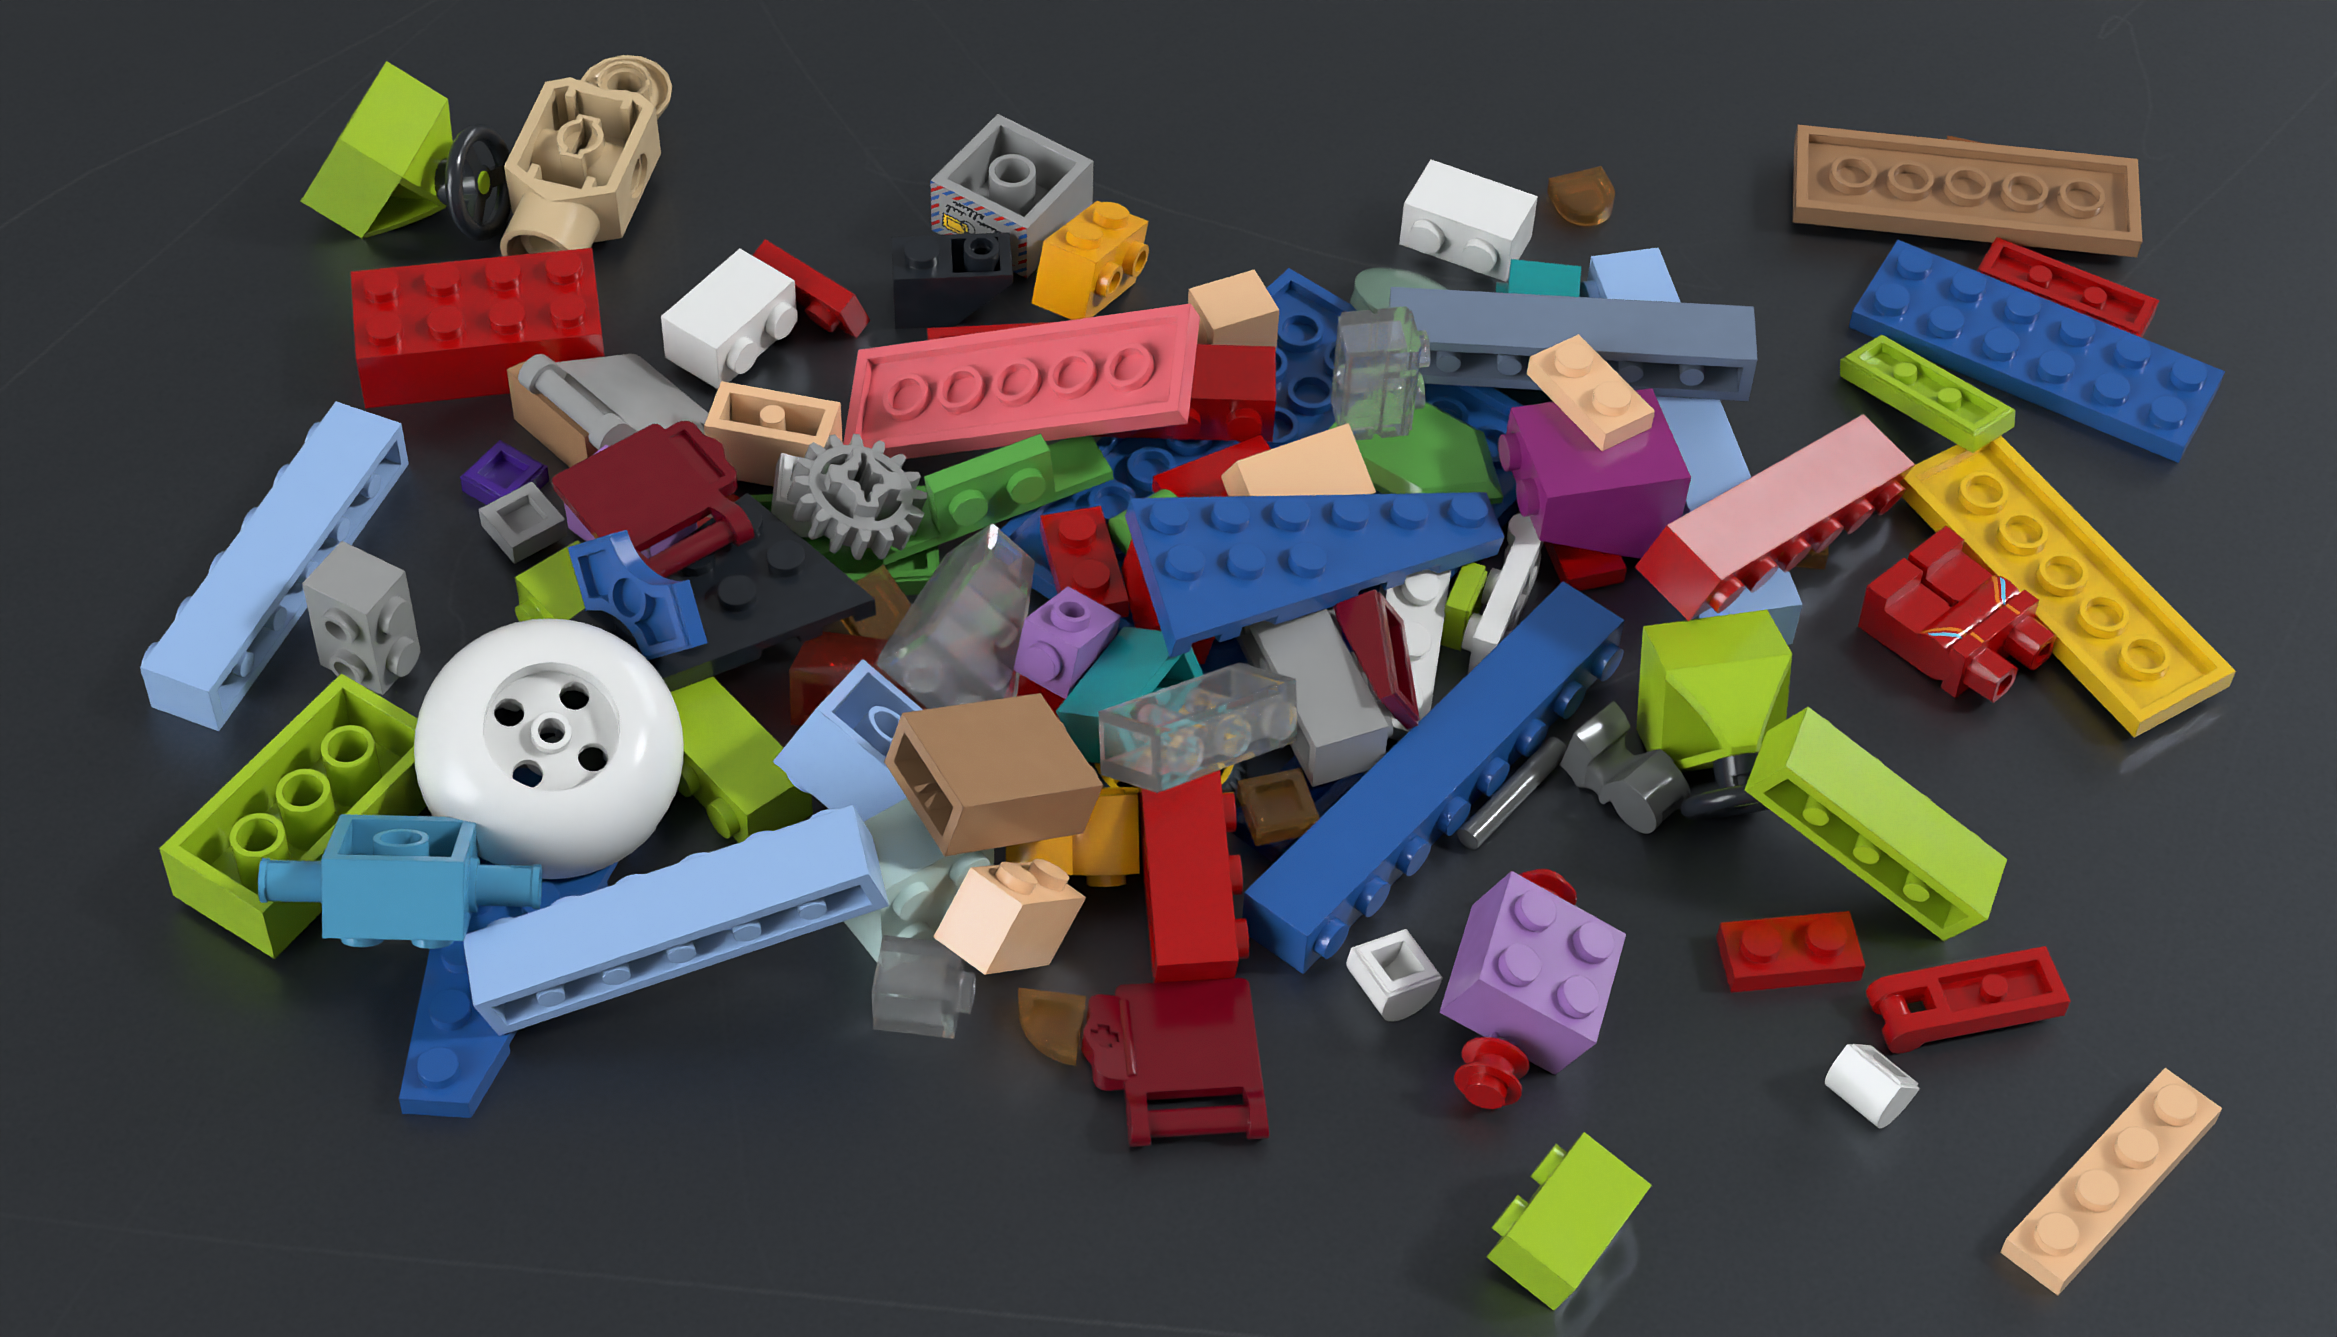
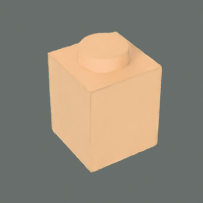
M1255 269L1189 289L1188 304L1191 303L1200 316L1197 344L1275 346L1276 350L1279 308Z

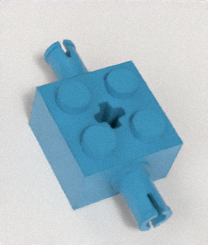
M340 814L321 861L270 860V858H262L258 874V896L260 903H268V901L321 902L322 938H339L343 944L348 946L370 947L378 945L384 939L411 940L412 944L417 947L435 949L447 947L454 941H464L472 912L477 913L479 906H514L540 909L541 864H534V866L480 865L477 851L476 823L452 817Z

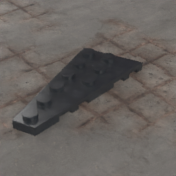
M747 493L734 503L739 505L749 518L754 529V538L739 547L730 543L667 577V579L675 581L690 580L708 643L648 661L660 674L669 691L672 692L758 660L763 649L797 637L799 642L803 643L823 635V626L852 616L856 623L876 615L875 598ZM711 518L685 538L715 523V519ZM583 609L569 619L589 624L614 634L641 653L636 639L630 630L619 619L602 610L586 611V609ZM571 690L564 692L560 700L566 708L579 710L586 706L589 697L582 692ZM500 708L495 711L494 716L501 725L509 727L519 724L523 720L524 713L522 709L515 712ZM544 733L540 735V738L545 740L555 736V734Z

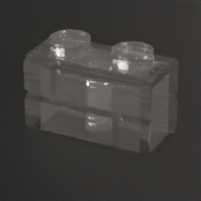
M1406 306L1378 309L1377 314H1373L1370 310L1342 312L1341 316L1338 317L1331 405L1337 427L1349 423L1355 440L1372 439L1374 434H1378L1381 438L1407 436L1409 431L1412 430L1414 410L1424 409L1425 387L1419 368L1429 367L1430 365L1429 338L1426 330L1417 331L1412 310H1409Z

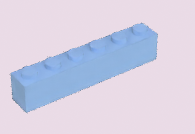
M336 401L322 421L312 425L306 436L305 444L292 462L285 464L278 471L273 487L258 507L252 508L247 513L239 534L226 551L216 555L210 566L208 576L193 596H188L182 601L174 622L160 641L152 643L145 652L140 669L151 707L220 731L306 610L307 603L302 583L341 541L350 545L353 544L409 465L401 423Z
M854 805L841 809H827L814 814L808 820L775 831L754 833L743 842L710 853L691 854L682 859L680 863L647 874L626 876L617 881L616 884L582 896L563 897L556 900L549 907L516 918L507 917L495 920L486 928L466 934L463 941L473 1006L495 1032L501 1036L888 907L889 904L873 836Z

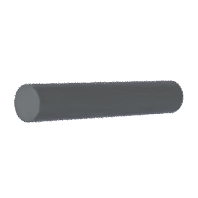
M1549 737L1458 830L1457 836L1460 842L1468 849L1476 850L1562 762L1567 750L1566 745L1556 737Z

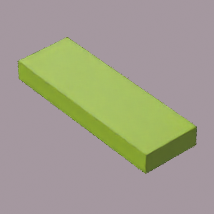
M1884 335L1878 336L1840 359L1841 377L1972 453L2014 427L2016 410Z

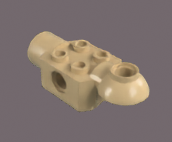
M621 55L604 59L590 67L581 80L569 77L545 82L504 165L511 209L514 215L500 242L502 256L591 248L593 242L623 237L661 155L657 120L669 105L673 86L668 73L658 63L642 56Z

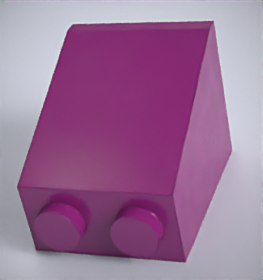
M1652 388L1635 390L1655 410L1652 427L1604 451H1601L1554 402L1512 407L1510 409L1507 432L1500 435L1498 441L1499 458L1503 469L1506 472L1512 471L1517 484L1516 497L1520 513L1523 517L1530 516L1539 541L1641 559L1666 525L1683 516L1691 475Z

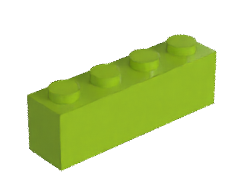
M1811 708L1803 709L1766 732L1745 787L1747 793L1943 941L1988 920L2007 862L2004 856Z

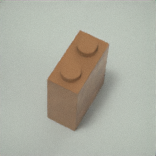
M1041 693L904 712L901 714L884 761L944 856L1083 834L1103 787L1095 769L1084 758L1067 733L1064 724L1056 717Z

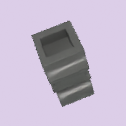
M1612 701L1574 732L1560 766L1569 773L1577 787L1592 789L1598 794L1599 801L1602 804L1609 801L1612 802L1618 815L1627 825L1636 831L1651 833L1675 810H1679L1682 802L1690 797L1689 785L1681 771L1673 763L1674 760L1661 749L1633 755L1625 748V736L1631 727L1625 713L1615 701Z

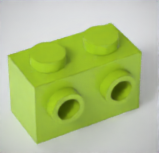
M1585 1132L1567 1151L1557 1143L1552 1147L1530 1176L1540 1184L1530 1200L1527 1202L1517 1194L1492 1226V1229L1502 1237L1488 1254L1487 1258L1552 1310L1559 1307L1576 1290L1652 1186Z

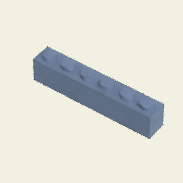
M1391 287L1386 326L1385 381L1542 390L1527 375L1530 356L1579 334L1634 390L1652 388L1655 396L1749 401L1758 360L1754 307Z

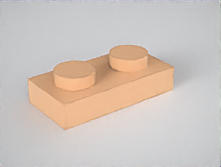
M1579 334L1530 356L1527 375L1601 451L1609 449L1652 427L1655 410Z

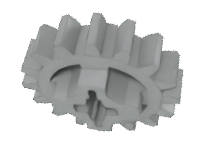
M834 434L829 435L824 448L813 442L809 445L805 457H799L790 478L792 484L787 494V500L798 503L793 514L795 521H810L812 523L807 535L811 540L820 538L823 535L831 539L829 543L830 552L835 554L842 545L851 547L854 559L861 560L866 548H871L874 554L879 559L886 558L891 545L899 550H903L910 536H915L925 513L921 510L927 499V493L916 489L921 475L919 472H904L901 469L906 459L903 454L895 455L892 458L884 455L885 442L879 440L871 449L864 447L860 434H853L849 445H843L841 440Z

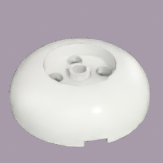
M550 618L515 622L497 628L475 639L455 654L437 675L424 698L418 716L414 741L417 780L424 801L432 816L452 817L476 823L479 857L496 865L534 866V864H541L542 879L571 878L604 869L620 861L643 844L656 830V826L667 812L676 795L682 772L684 752L683 731L679 712L672 694L654 666L640 652L614 634L582 622ZM576 690L588 696L589 701L585 707L579 710H572L562 704L560 697L566 691ZM500 708L515 712L522 709L524 717L519 724L507 727L501 725L496 720L494 713ZM554 733L555 737L561 736L562 739L556 743H547L540 738V735ZM589 747L599 748L603 751V759L607 761V764L599 771L586 770L579 763V754ZM526 764L534 773L541 775L542 780L533 788L513 779L514 770Z

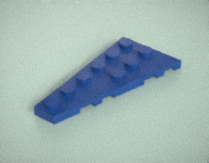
M516 768L513 772L514 780L532 788L537 786L542 780L541 775L534 773L529 768ZM478 856L480 865H496ZM618 862L586 875L561 879H542L540 909L551 906L552 903L563 897L582 896L608 887L607 881ZM479 906L477 913L472 912L466 934L486 928L495 920L507 917L516 918L540 909L514 906ZM454 941L447 947L430 949L399 1095L402 1114L472 1118L510 1054L509 1044L518 1030L499 1036L473 1006L463 941Z

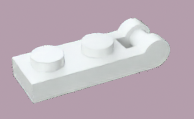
M1519 513L1509 521L1507 533L1509 545L1505 549L1502 570L1491 569L1481 600L1482 604L1487 605L1483 615L1472 613L1467 624L1462 649L1471 651L1468 674L1515 629L1539 573L1540 550L1543 541H1539L1530 516L1523 517Z

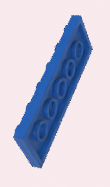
M1897 240L1855 306L1849 323V328L1873 338L1884 335L1924 359L2177 463L2180 462L2225 374V371L1900 240Z

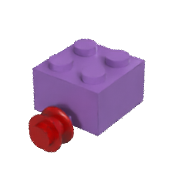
M1536 869L1519 875L1511 871L1472 905L1439 1012L1484 1036L1471 1039L1464 1044L1462 1058L1466 1064L1460 1066L1454 1075V1081L1458 1089L1465 1095L1468 1101L1481 1108L1497 1109L1517 1102L1522 1094V1086L1518 1079L1527 1074L1529 1061L1556 1075L1597 1043L1626 934L1576 907L1577 894L1575 889L1562 875L1549 869Z

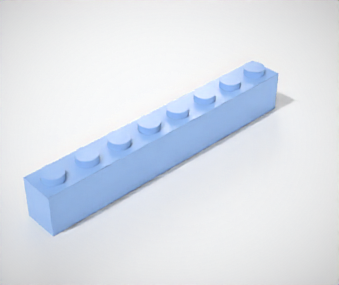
M1659 247L1591 256L1587 281L1580 283L1579 297L1680 302ZM1656 396L1691 475L1683 516L1751 478L1720 400ZM1778 568L1775 574L1757 591L1751 593L1745 587L1740 596L1725 610L1717 613L1713 608H1710L1700 614L1699 618L1767 609L1785 642L1789 645L1793 644L1803 604L1790 572L1784 573Z

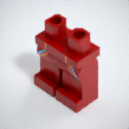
M1945 526L1910 552L1908 560L1906 558L1901 559L1867 585L1858 627L1924 674L1936 680H1943L1941 688L1954 698L1970 687L1994 703L2008 692L2016 678L2018 668L2007 661L2006 658L2011 655L2030 670H2035L2049 659L2056 636L2034 619L2039 599L2025 589L2020 593L2011 581L2002 576L1992 575L1962 552L1964 539Z

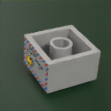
M997 114L930 180L931 230L940 235L1010 232L1013 272L1028 278L1039 266L1043 241L1092 205L1094 161Z

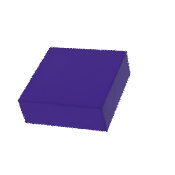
M499 440L460 477L464 493L488 505L530 482H533L540 490L549 481L548 466Z

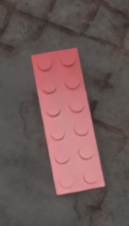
M1190 303L860 349L857 355L843 445H849L853 434H860L864 447L872 449L873 445L880 440L885 442L884 455L892 458L895 455L903 454L906 459L1005 447L1041 434L1045 441L1187 424L1200 316Z

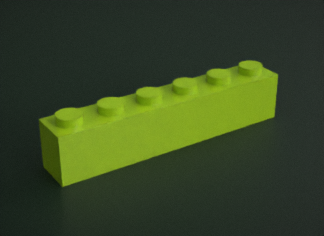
M578 540L515 577L519 605L515 607V613L519 622L548 618L569 620L585 609L568 547L580 544ZM713 676L670 692L679 712L684 742L683 766L677 790L685 797L693 795L706 808L712 825L723 837L730 838L733 836L740 843L754 833L775 831L799 823L813 814L812 794L805 793L794 786L786 772L773 762L783 750V747Z

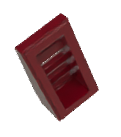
M1376 589L1337 603L1334 606L1336 619L1378 699L1407 730L1419 726L1418 721L1420 718L1404 620Z

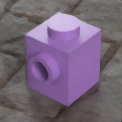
M1066 587L1025 618L1013 670L1066 699L1116 637L1121 615L1076 590Z

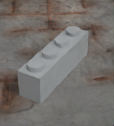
M1334 607L1276 625L1264 620L1242 627L1240 635L1236 639L1310 785L1314 787L1370 770L1386 753L1387 738L1393 735L1392 718L1385 705L1380 700L1375 701L1367 686V676L1355 653L1349 652L1344 643L1342 628L1336 619Z

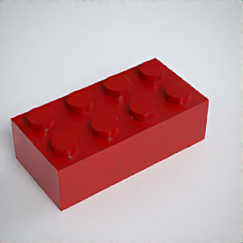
M592 248L351 271L355 353L365 408L510 394L507 369L527 361L536 354H544L554 362L605 357Z

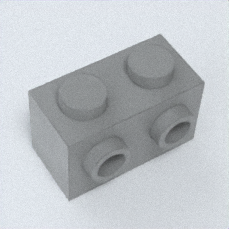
M341 541L302 583L320 665L332 670L337 677L342 673L360 685L383 695L399 676L403 677L413 669L421 653L406 572Z

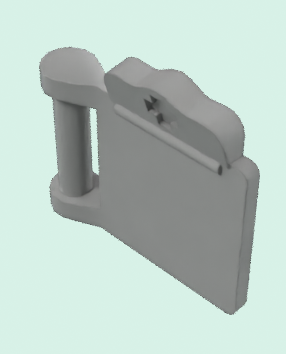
M536 354L529 358L519 371V383L532 394L542 393L589 433V442L598 450L605 445L611 446L651 424H659L666 429L677 422L690 421L705 435L704 424L709 413L636 354L554 362L544 354Z

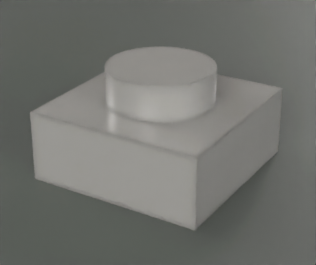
M533 482L479 509L481 526L514 564L568 536L565 518Z

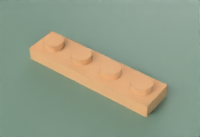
M2164 1068L2010 1233L2000 1253L2058 1296L2216 1123L2222 1108L2167 1068Z

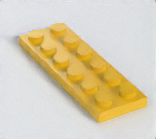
M2002 436L1994 439L1974 453L1957 444L1916 464L1901 481L1900 484L1906 489L1902 498L1936 533L1947 526L1964 539L1962 552L1992 575L2002 576L2011 581L2020 593L2025 589L2039 599L2034 619L2056 636L2052 653L2134 738L2230 687L2236 672L2233 667Z

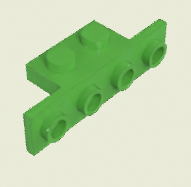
M1038 434L924 476L926 491L923 492L927 493V499L921 511L925 514L915 536H910L903 550H899L891 545L886 558H882L881 561L883 565L1108 482L1114 479L1113 470L1092 436L1068 438L1047 446L1042 435Z

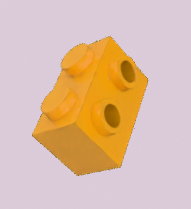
M1094 202L1043 241L1031 303L1071 320L1094 317L1136 283V278L1142 272L1148 259L1149 246L1144 244L1149 221L1129 214L1128 209L1120 204Z

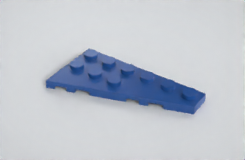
M1486 492L1130 498L1125 514L1170 658L1190 652L1192 643L1214 636L1218 642L1238 637L1242 627L1265 620L1276 625L1333 607L1339 602L1358 596L1359 591L1380 584L1384 590L1403 585L1407 575L1429 569L1433 572L1441 573L1497 555L1504 539L1503 532Z

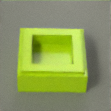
M1473 562L1462 566L1445 604L1440 645L1461 651L1469 619L1472 613L1480 614L1483 606L1481 600L1488 571H1485L1486 566Z

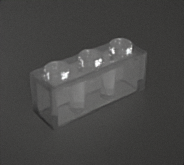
M1240 662L1098 711L1101 775L1156 793L1297 741L1296 678Z

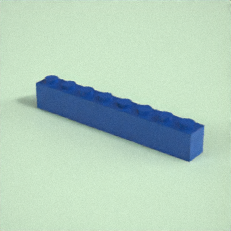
M1563 581L1418 722L1419 726L1413 727L1244 892L1242 918L1247 920L1249 937L1302 974L1321 956L1325 959L1332 957L1344 943L1349 928L1362 915L1366 917L1374 915L1385 902L1390 887L1403 874L1411 876L1419 870L1428 857L1431 846L1443 833L1447 836L1453 835L1466 820L1471 805L1482 794L1486 796L1493 795L1505 781L1510 766L1521 755L1525 757L1533 755L1543 743L1548 733V728L1560 716L1564 719L1572 716L1582 703L1586 690L1597 679L1606 681L1615 672L1624 654V650L1619 646L1625 620Z

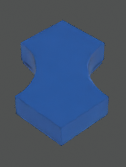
M627 530L568 547L586 611L602 610L619 619L633 634L642 655L647 660L708 643L690 580H670L654 572L638 555Z

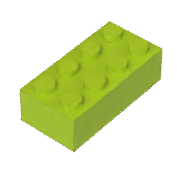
M341 673L159 848L173 896L275 959L322 912V903L282 901L260 903L258 896L260 861H262V858H270V860L321 861L340 814L417 816L427 806L422 796L415 770L414 741L418 718Z

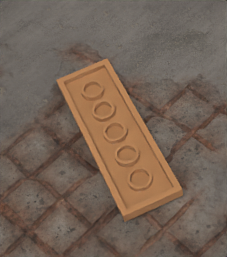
M1798 125L1794 139L1793 222L1991 243L1998 237L2020 246L2137 257L2142 244L2138 159Z

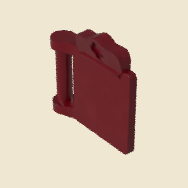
M680 421L666 429L659 424H651L556 474L552 478L554 491L595 539L627 530L630 540L641 559L649 568L664 578L677 573L730 543L739 547L754 538V529L746 513L739 505L724 497L733 494L737 490V471L726 460L722 443L704 435L690 421ZM709 515H712L716 521L648 559L640 553Z
M1227 978L1123 984L1116 987L1115 996L1104 994L1091 996L1088 1002L1087 1024L1084 1027L1081 1049L1092 1066L1093 1082L1097 1088L1108 1091H1125L1130 1147L1150 1146L1151 1138L1246 1132L1248 1140L1269 1138L1267 1108L1250 985L1246 979ZM1243 1094V1105L1148 1110L1147 1100Z

